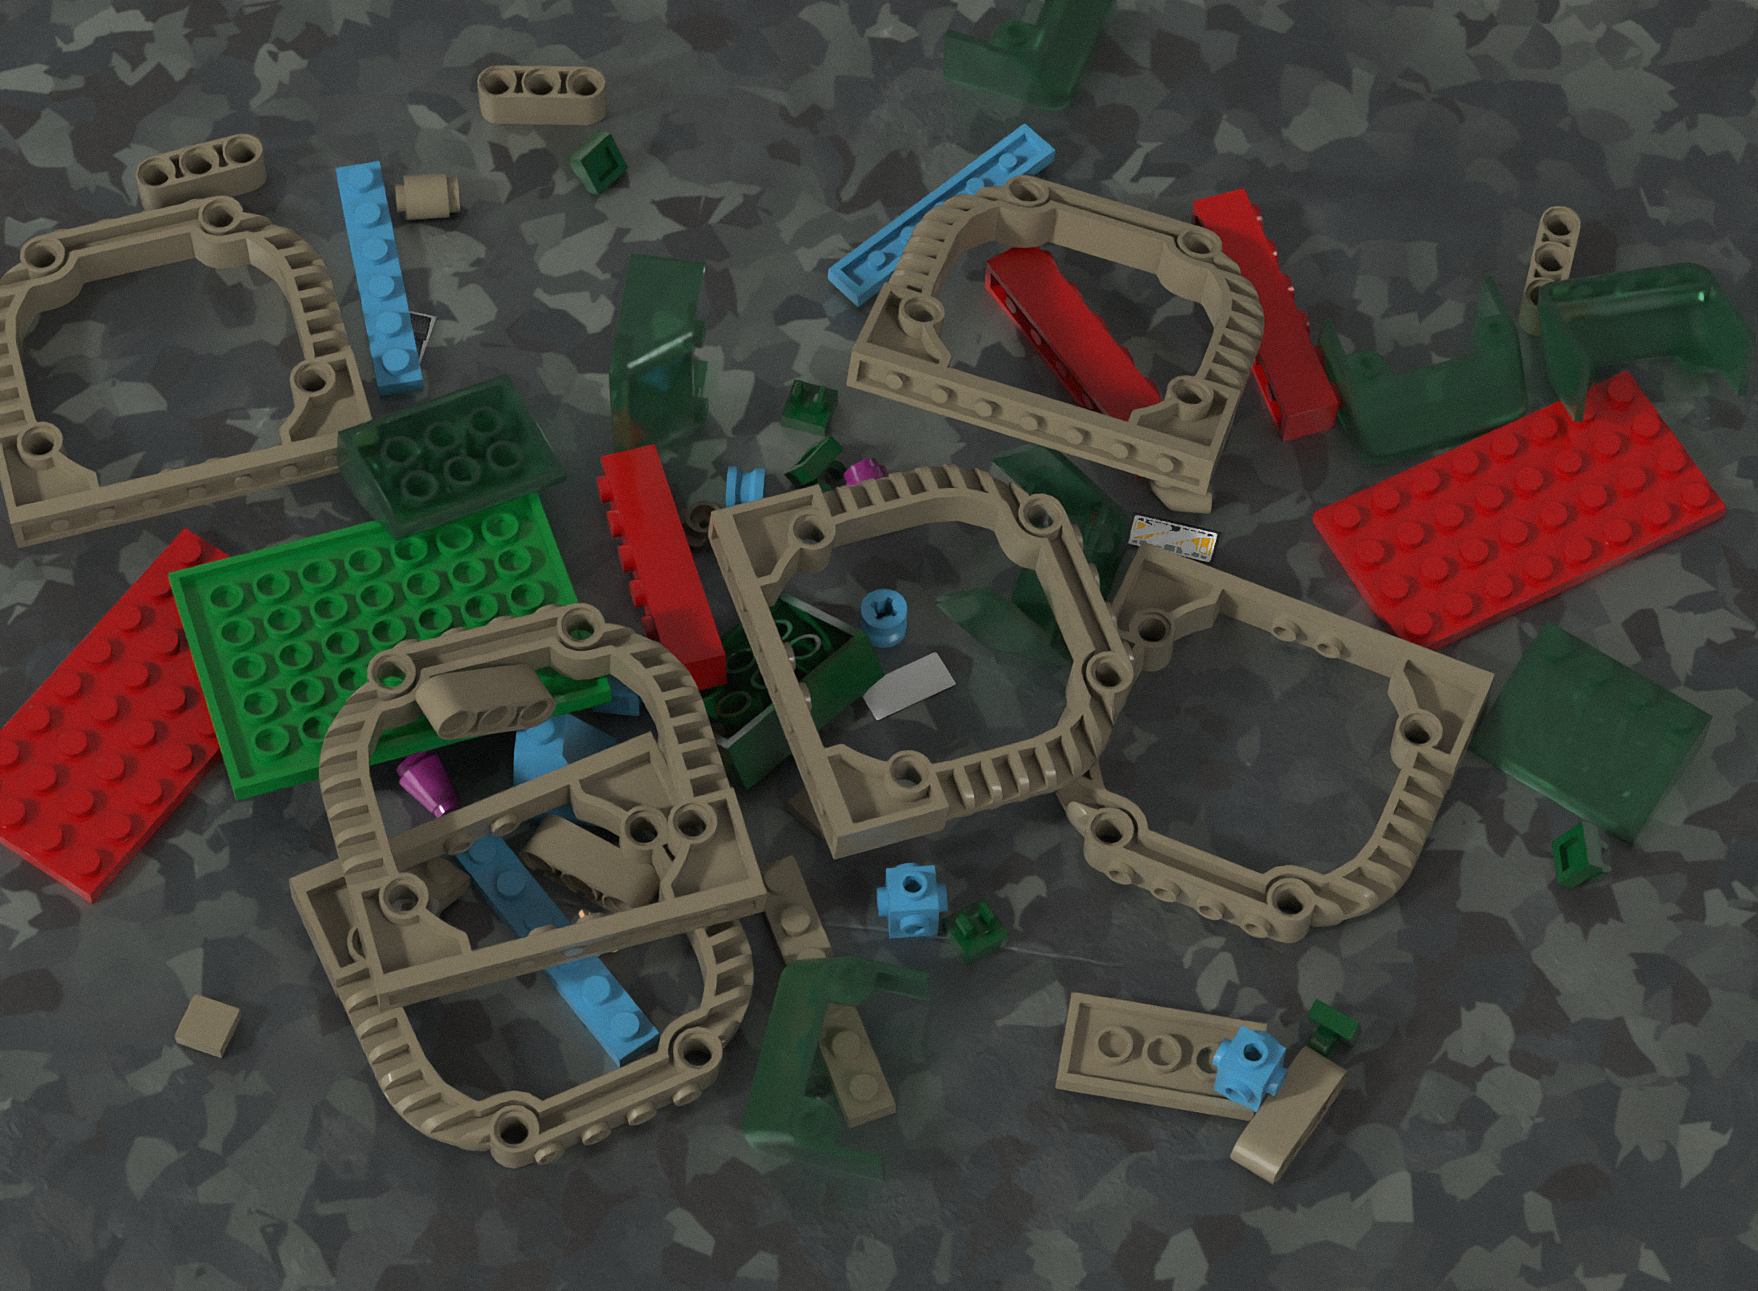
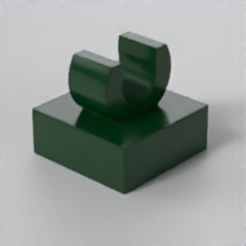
M600 130L567 159L575 176L580 177L587 192L596 195L602 193L628 169L611 133Z
M794 379L781 415V426L825 437L838 402V390Z
M829 436L814 443L784 475L796 488L810 482L811 486L819 485L822 493L833 491L832 487L825 481V472H829L837 481L844 478V473L847 471L846 467L841 462L834 460L843 448L832 436Z
M1582 821L1552 841L1558 885L1574 888L1588 878L1599 880L1612 871L1610 865L1603 864L1602 853L1608 850V844L1599 839L1597 825Z
M984 897L942 920V930L967 966L1009 944V933Z
M1317 998L1307 1013L1309 1024L1317 1028L1307 1046L1327 1058L1331 1055L1338 1041L1353 1048L1362 1033L1360 1023Z

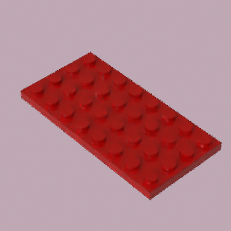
M1626 370L1314 512L1312 522L1387 634L1436 651L1724 517L1727 507L1629 371Z
M186 528L180 532L0 730V843L91 904L98 899L222 758L172 593L168 573L231 556Z

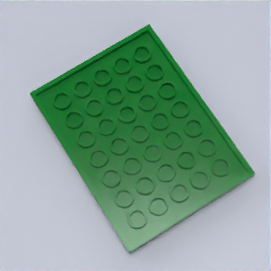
M533 480L168 573L172 593L236 801L319 779L320 753L328 728L340 710L345 706L347 699L357 689L368 683L367 668L376 654L393 649L396 644L405 640L418 639L425 641L441 637L444 632L453 628L464 627L469 630L485 626L493 619L501 616H514L518 618L534 614L539 608L550 604L566 606L579 603ZM576 630L570 636L574 639L585 640L591 637V634L585 630ZM550 666L535 670L556 703L555 711L549 718L612 702L611 688L606 675L592 679L575 680L561 676ZM388 677L381 683L387 687H396L403 680L398 677ZM423 713L417 720L383 731L369 766L480 736L443 740L437 735Z

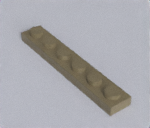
M794 855L758 866L767 892L765 911L762 912L848 1128L895 1113V1101Z

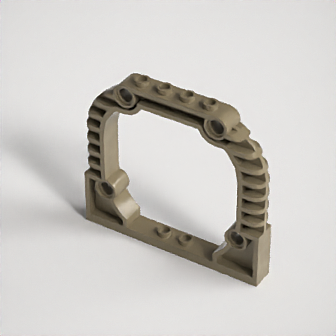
M1019 175L1010 178L1005 183V186L982 187L976 192L975 196L971 194L955 195L947 199L943 205L935 206L924 215L923 219L915 226L889 282H884L854 345L846 386L1206 496L1233 425L1238 404L1260 349L1264 334V310L1259 304V296L1253 284L1241 276L1240 267L1237 263L1221 252L1222 241L1213 231L1040 178ZM989 241L1021 248L1038 247L1044 243L1051 242L1156 274L1160 283L1171 293L1202 304L1214 327V333L1195 376H1178L1172 379L1168 384L1164 401L1149 407L1133 410L1128 422L950 368L952 354L940 340L945 308L937 300V297L951 267L964 252Z
M224 195L205 199H192L183 204L160 209H147L134 215L116 219H103L94 224L71 229H58L52 233L34 237L23 245L20 251L21 263L11 268L0 279V480L17 548L381 463L378 437L353 349H351L332 279L323 259L316 249L310 246L300 234L290 228L272 224L268 217L243 212L240 203L232 197ZM193 258L198 259L206 266L217 269L236 268L251 264L278 282L290 304L305 361L298 363L290 374L294 410L279 428L281 445L226 458L215 457L208 459L204 463L184 468H167L158 474L99 487L95 471L87 469L68 458L60 429L54 424L36 421L22 366L23 339L38 312L56 309L70 303L79 295L84 283ZM313 389H320L315 392H310ZM42 452H49L44 455H38Z
M943 464V466L938 467L919 466L912 471L904 473L895 472L889 474L888 477L876 480L871 478L852 486H839L835 490L822 493L819 485L711 512L708 531L709 541L834 860L944 830L946 820L968 817L975 812L986 809L993 810L1008 803H1019L1026 801L1030 797L1053 793L1055 790L1078 780L1080 776L1095 764L1104 751L1111 736L1115 715L1126 704L1134 676V656L1130 645L1127 642H1122L1117 632V617L1110 602L1105 603L1099 590L1100 578L1097 568L1093 563L1087 562L1082 551L1083 538L1079 527L1076 524L1070 523L1064 507L1053 496L1043 493L1029 496L1023 488L1011 481L1007 485L992 477L987 470L975 467L971 470L959 468L956 464ZM961 521L994 531L1001 548L1010 560L1021 567L1036 571L1074 661L1065 691L1071 713L1059 726L1028 740L934 764L922 753L913 750L900 751L893 754L888 761H883L859 753L844 744L828 748L823 747L810 714L812 701L809 690L804 682L798 683L793 671L796 669L793 649L789 642L782 643L769 607L775 606L781 591L797 571L813 574L824 570L830 563L833 548L926 523ZM1032 524H1040L1046 528L1035 527ZM811 539L816 541L817 543L810 544L804 542L803 540ZM1098 681L1110 682L1114 687L1104 686ZM904 779L910 780L914 782L916 786H904L898 781Z
M1142 541L1112 602L1117 617V632L1121 641L1127 642L1130 645L1134 656V676L1129 693L1142 670L1148 672L1158 671L1170 662L1174 641L1196 631L1211 628L1218 613L1269 631L1280 640L1298 642L1315 649L1325 657L1340 658L1390 677L1391 680L1387 694L1399 715L1394 729L1390 755L1395 765L1401 769V772L1373 835L1356 858L1324 875L1295 865L1274 867L1261 874L1149 830L1146 816L1138 805L1123 796L1106 790L1098 759L1078 780L1055 790L1062 807L1066 811L1067 818L1084 837L1083 853L1085 860L1091 867L1105 873L1108 878L1116 883L1124 885L1131 883L1149 890L1156 898L1162 901H1177L1196 909L1200 915L1208 919H1222L1238 925L1251 936L1257 938L1268 937L1284 943L1301 940L1309 932L1310 926L1326 927L1338 925L1342 920L1359 915L1363 916L1376 910L1380 905L1393 897L1411 875L1448 788L1450 789L1487 704L1495 674ZM1152 637V638H1156V639L1159 640V641H1158V642H1148V641H1145V640L1142 639V638ZM1098 681L1104 686L1114 687L1110 682ZM1068 704L1066 705L1057 726H1059L1065 720V718L1071 713ZM1120 712L1116 713L1114 724H1115V722H1116V720H1117V718H1118ZM1408 738L1420 739L1424 741V744L1412 743ZM1110 836L1117 839L1118 842L1104 843L1099 838ZM1285 906L1293 907L1299 913L1293 915L1285 914L1279 908Z
M574 603L566 606L550 604L539 608L534 614L518 618L514 616H501L493 619L485 626L469 630L464 627L453 628L444 632L441 637L425 641L418 639L402 641L396 644L393 649L380 652L372 658L367 668L368 683L357 689L347 699L345 706L340 710L328 728L320 753V789L380 1012L765 911L767 892L734 788H730L703 699L695 681L684 664L661 643L636 634L632 628L605 623L603 615L593 605L586 603ZM576 630H585L592 634V636L585 640H578L571 637L570 634ZM523 663L531 665L534 670L550 666L561 676L575 680L592 679L608 674L616 677L641 697L654 720L679 799V803L670 811L667 827V844L675 859L669 871L660 882L659 902L605 916L603 913L588 914L578 919L576 924L558 929L553 925L542 926L532 930L527 937L472 951L466 932L450 926L429 911L428 888L424 881L417 875L399 873L370 778L369 764L381 734L385 730L411 723L423 714L415 699L416 691L428 679L440 674ZM388 677H398L403 680L396 687H387L381 683ZM693 824L702 828L704 832L699 836L690 837L683 834L680 829L686 825ZM403 898L411 899L417 903L409 911H399L392 907L395 901Z
M650 731L388 838V842L397 870L401 872L445 853L457 855L465 852L474 845V841L491 834L494 837L509 834L521 822L569 803L577 819L593 823L618 835L619 848L623 855L634 863L652 865L661 882L675 859V856L668 848L667 827L670 811L679 803L670 770ZM686 825L680 829L687 836H699L697 825ZM639 831H648L656 838L648 843H640L634 840L632 835ZM339 858L289 878L291 897L337 998L340 997L386 1099L405 1121L427 1137L459 1146L463 1150H490L496 1162L504 1167L519 1168L536 1161L538 1165L551 1163L563 1156L565 1149L582 1141L584 1145L595 1144L611 1134L610 1129L627 1122L631 1126L639 1125L653 1118L657 1114L656 1110L673 1102L676 1106H682L696 1100L702 1095V1090L714 1084L719 1077L723 1048L737 1032L750 1003L754 978L753 958L749 941L739 919L685 932L699 961L705 984L703 999L700 1008L684 1014L668 1024L660 1037L658 1052L543 1101L530 1093L515 1090L498 1093L482 1101H476L446 1084L425 1057L403 1007L380 1012L365 954L360 951L362 944ZM699 1051L706 1054L710 1061L705 1065L694 1066L688 1063L684 1057L690 1052ZM510 1129H519L528 1136L525 1141L516 1145L508 1144L501 1138L502 1134Z

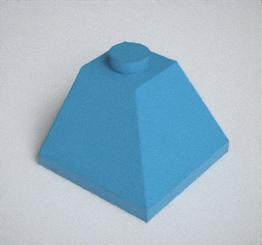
M568 713L548 718L536 727L516 730L513 787L611 748L617 744L616 738ZM569 803L523 821L541 823L547 814H554L575 825L598 826L577 819Z

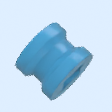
M728 466L726 508L765 498L766 468L756 467L752 472L742 471L738 466Z
M877 589L870 592L863 599L860 607L861 631L867 633L872 646L888 648L899 644L907 631L906 618L908 610L906 601L902 595L890 589ZM886 612L885 616L877 618V614Z

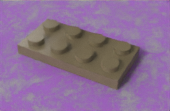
M1072 992L1055 1089L1251 1121L1254 1116L1253 1110L1230 1100L1214 1090L1218 1067L1213 1065L1212 1062L1222 1041L1225 1038L1233 1041L1241 1026L1252 1031L1261 1030L1266 1032L1267 1024Z

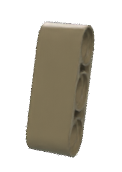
M497 65L484 69L479 74L477 80L480 112L484 119L491 123L591 125L601 121L607 112L605 78L599 70L592 67Z
M246 133L148 157L138 164L135 171L141 204L145 210L183 204L192 199H205L224 195L233 197L259 189L267 179L262 144L258 138Z
M1565 206L1548 208L1540 219L1518 314V322L1521 328L1534 336L1548 335L1556 329L1565 298L1581 227V220L1578 214Z
M523 663L436 675L424 682L415 695L417 704L437 735L443 740L529 729L545 722L556 708L555 700L533 667Z
M547 814L519 854L522 862L529 869L535 871L539 868L544 871L542 876L570 891L577 893L580 890L586 893L584 895L585 899L613 914L650 905L660 890V879L652 865L634 863L628 860L619 847L554 814Z
M1304 1046L1290 1064L1287 1077L1280 1091L1275 1097L1269 1094L1239 1137L1230 1156L1233 1161L1272 1185L1276 1184L1339 1095L1349 1075L1348 1070L1308 1046Z

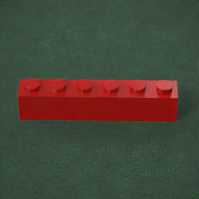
M1244 188L1195 200L1193 202L1191 224L1213 231L1220 237L1222 241L1221 252L1237 263L1240 267L1241 276L1253 284L1259 296V304L1264 310V334L1252 367V372L1282 442L1333 429L1337 409L1342 407L1339 388L1335 382L1329 383L1325 373L1326 363L1323 352L1319 346H1313L1311 342L1308 318L1304 310H1297L1293 300L1294 289L1288 274L1282 275L1279 269L1277 248L1271 238L1266 239L1262 230V214L1256 203L1251 204Z
M1014 246L986 261L985 288L1081 408L1128 422L1133 410L1162 402L1156 384L1149 377L1144 378L1135 367L1134 360L1128 349L1124 345L1118 346L1110 336L1103 318L1098 313L1093 314L1083 302V297L1078 287L1072 281L1067 282L1058 271L1056 261L1049 251H1042L1039 246L1029 248ZM1133 474L1137 479H1139V478L1142 477V476Z
M655 444L601 456L603 475L595 477L597 491L601 503L609 502L612 509L606 511L612 538L621 537L623 545L618 546L622 570L624 573L632 571L634 580L629 581L633 604L635 608L643 607L646 614L640 617L644 637L661 643L684 664L699 690L728 684L725 652Z

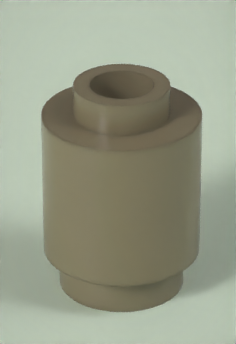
M446 173L404 175V185H395L397 212L406 211L407 220L448 218L449 213L460 212L458 176L447 177Z

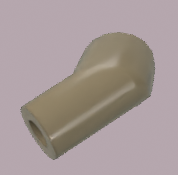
M1150 480L1153 493L1169 510L1211 514L1212 491H1207L1206 496L1159 481Z

